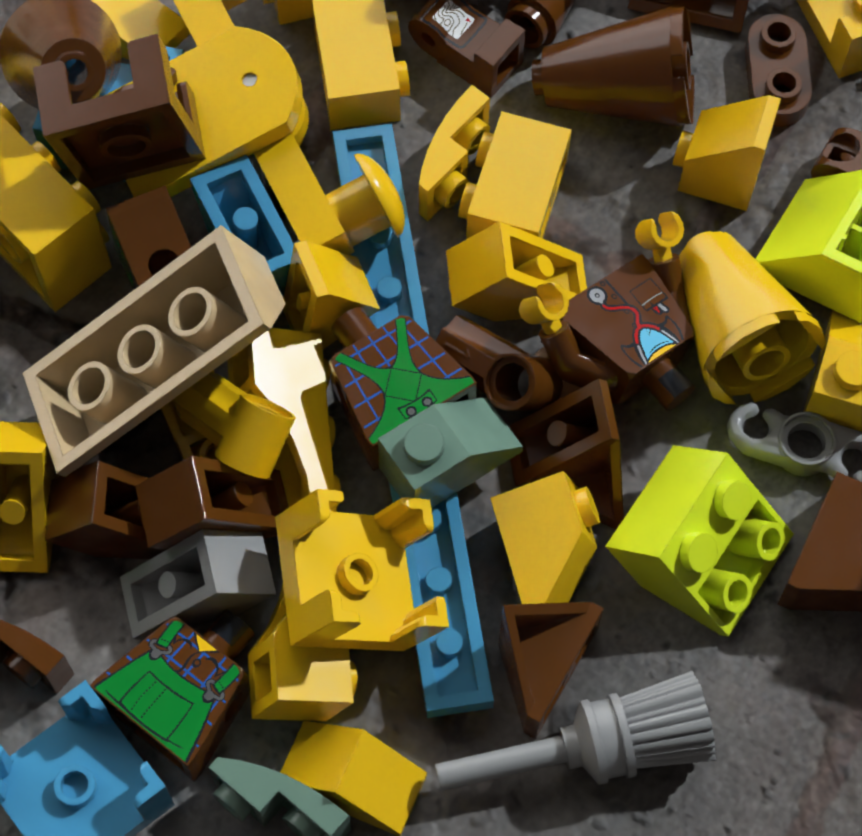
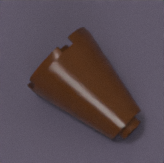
M27 0L11 15L2 29L0 64L5 79L12 90L23 101L34 108L39 109L33 67L55 61H62L65 64L68 60L77 59L67 69L72 104L106 95L117 79L122 60L119 34L108 14L91 0Z
M667 7L543 47L541 59L532 61V85L535 96L544 95L546 105L553 108L676 127L693 124L695 113L694 75H691L690 56H693V46L687 7Z

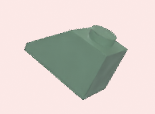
M487 397L433 404L378 438L379 468L399 497L430 499L431 508L523 451V446Z

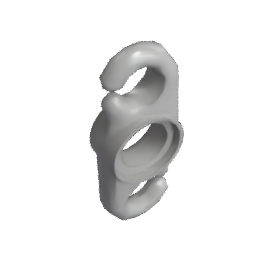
M753 402L738 406L730 414L727 423L729 439L742 454L783 467L789 473L797 476H812L819 472L827 473L833 478L837 472L848 476V470L842 463L844 451L857 449L862 452L861 431L830 422L823 416L813 412H798L787 416L775 409H766L762 416L768 424L769 432L763 439L750 438L743 430L744 422L759 412L757 404ZM799 430L812 432L822 443V453L813 458L800 457L790 449L788 436ZM862 470L853 474L852 478L862 482Z

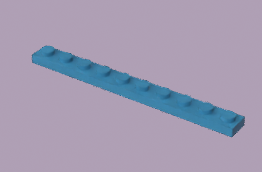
M392 123L332 131L340 187L363 175L354 158V154H365L375 160L388 174L398 191L404 209L405 226L400 237L397 238L391 227L353 246L355 252L351 255L358 257L380 308L379 311L369 318L378 329L400 315H407L429 334ZM388 481L391 501L394 503L400 497ZM457 493L432 508L434 522L432 533L405 548L414 608L436 596L444 597L449 628L415 645L427 718L493 708L494 704Z

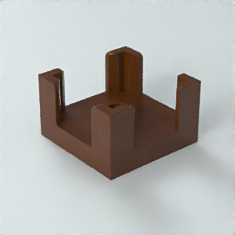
M158 34L132 40L127 45L134 88L72 104L67 68L64 62L55 61L33 67L43 137L77 180L88 190L206 159L194 93L187 81L178 83L176 85L177 92L174 91L167 49Z

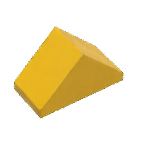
M307 240L294 243L283 297L285 302L283 312L291 330L321 334L322 347L325 349L338 340L331 331V327L335 320L350 309L361 307L370 317L379 311L380 308L358 257Z
M303 721L280 773L320 793L349 816L396 836L402 835L427 777L425 770L364 729Z

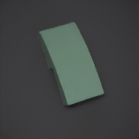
M217 757L208 767L214 783L218 786L212 795L229 813L241 822L250 814L265 827L277 812L284 807L287 812L282 817V820L298 836H347L351 831L350 817L346 812L309 786L285 774L261 765Z

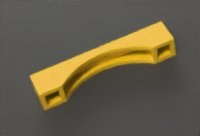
M271 328L227 360L229 382L247 394L272 401L289 410L296 417L274 466V469L280 470L288 507H290L316 489L341 491L339 478L333 472L332 447L336 429L334 419L328 415L326 393L330 381V365L328 360L323 358L321 334ZM336 505L330 511L337 512L338 505ZM282 583L279 600L266 629L247 654L252 719L326 722L354 703L353 696L355 695L358 681L357 669L354 662L350 660L349 649L290 646Z

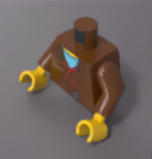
M672 211L659 214L658 222L661 226V237L657 234V227L653 219L642 220L635 229V238L638 244L644 249L652 250L653 257L649 260L643 254L637 256L570 300L566 290L560 284L550 282L537 286V294L541 297L542 301L537 296L524 298L519 306L521 318L529 324H541L542 328L538 334L541 339L540 342L544 345L555 371L562 381L582 388L597 379L606 380L611 401L614 404L623 403L646 387L667 411L681 404L695 389V385L677 366L682 361L695 335L690 321L680 258L678 254L671 252V247L677 245L683 238L684 225L680 216Z

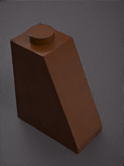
M836 473L785 585L778 605L789 610L862 612V482L842 473Z

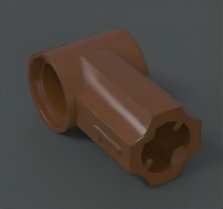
M456 315L446 327L441 328L436 342L472 375L477 382V389L485 393L489 401L497 408L506 411L534 413L560 398L563 381L557 375L550 359L531 355L462 315ZM526 369L530 384L528 391L522 397L518 390V380L520 374Z

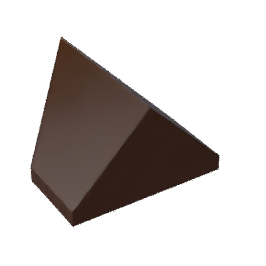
M597 379L509 425L508 427L523 446V451L511 458L510 461L515 486L517 487L564 471L579 489L588 487L597 507L600 523L617 529L624 519L620 438L608 383L606 380Z
M593 602L503 605L498 646L523 731L530 737L536 739L595 636L600 625L603 607Z

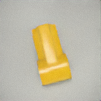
M213 372L207 374L175 399L181 410L180 419L218 446L215 456L221 462L253 477L270 478L296 419L294 414L272 401L247 394L221 375Z

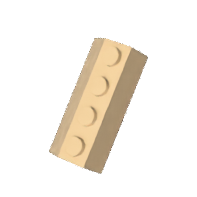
M220 225L23 372L57 474L63 477L68 476L272 328L284 308L285 302L266 258Z

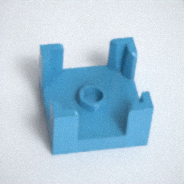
M86 680L59 699L58 703L65 713V716L11 756L8 755L0 744V804L23 836H135L175 805L164 783L148 762L142 760L112 720L103 702Z

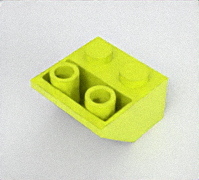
M862 170L805 179L757 255L756 260L782 286L861 324Z
M673 445L605 547L641 587L717 634L729 637L794 533L728 453Z

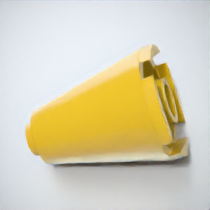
M707 231L691 238L682 250L679 258L702 377L712 397L725 404H736L732 396L750 394L752 400L758 402L767 400L791 388L808 375L815 366L811 355L817 345L824 350L826 340L820 324L732 235L721 231Z

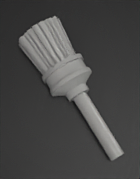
M691 670L619 697L617 693L607 694L605 699L590 702L588 699L579 701L573 724L560 727V736L435 764L441 791L561 763H566L569 770L583 767L596 783L601 785L608 783V779L616 777H636L637 769L716 761L712 722L709 717L702 687Z

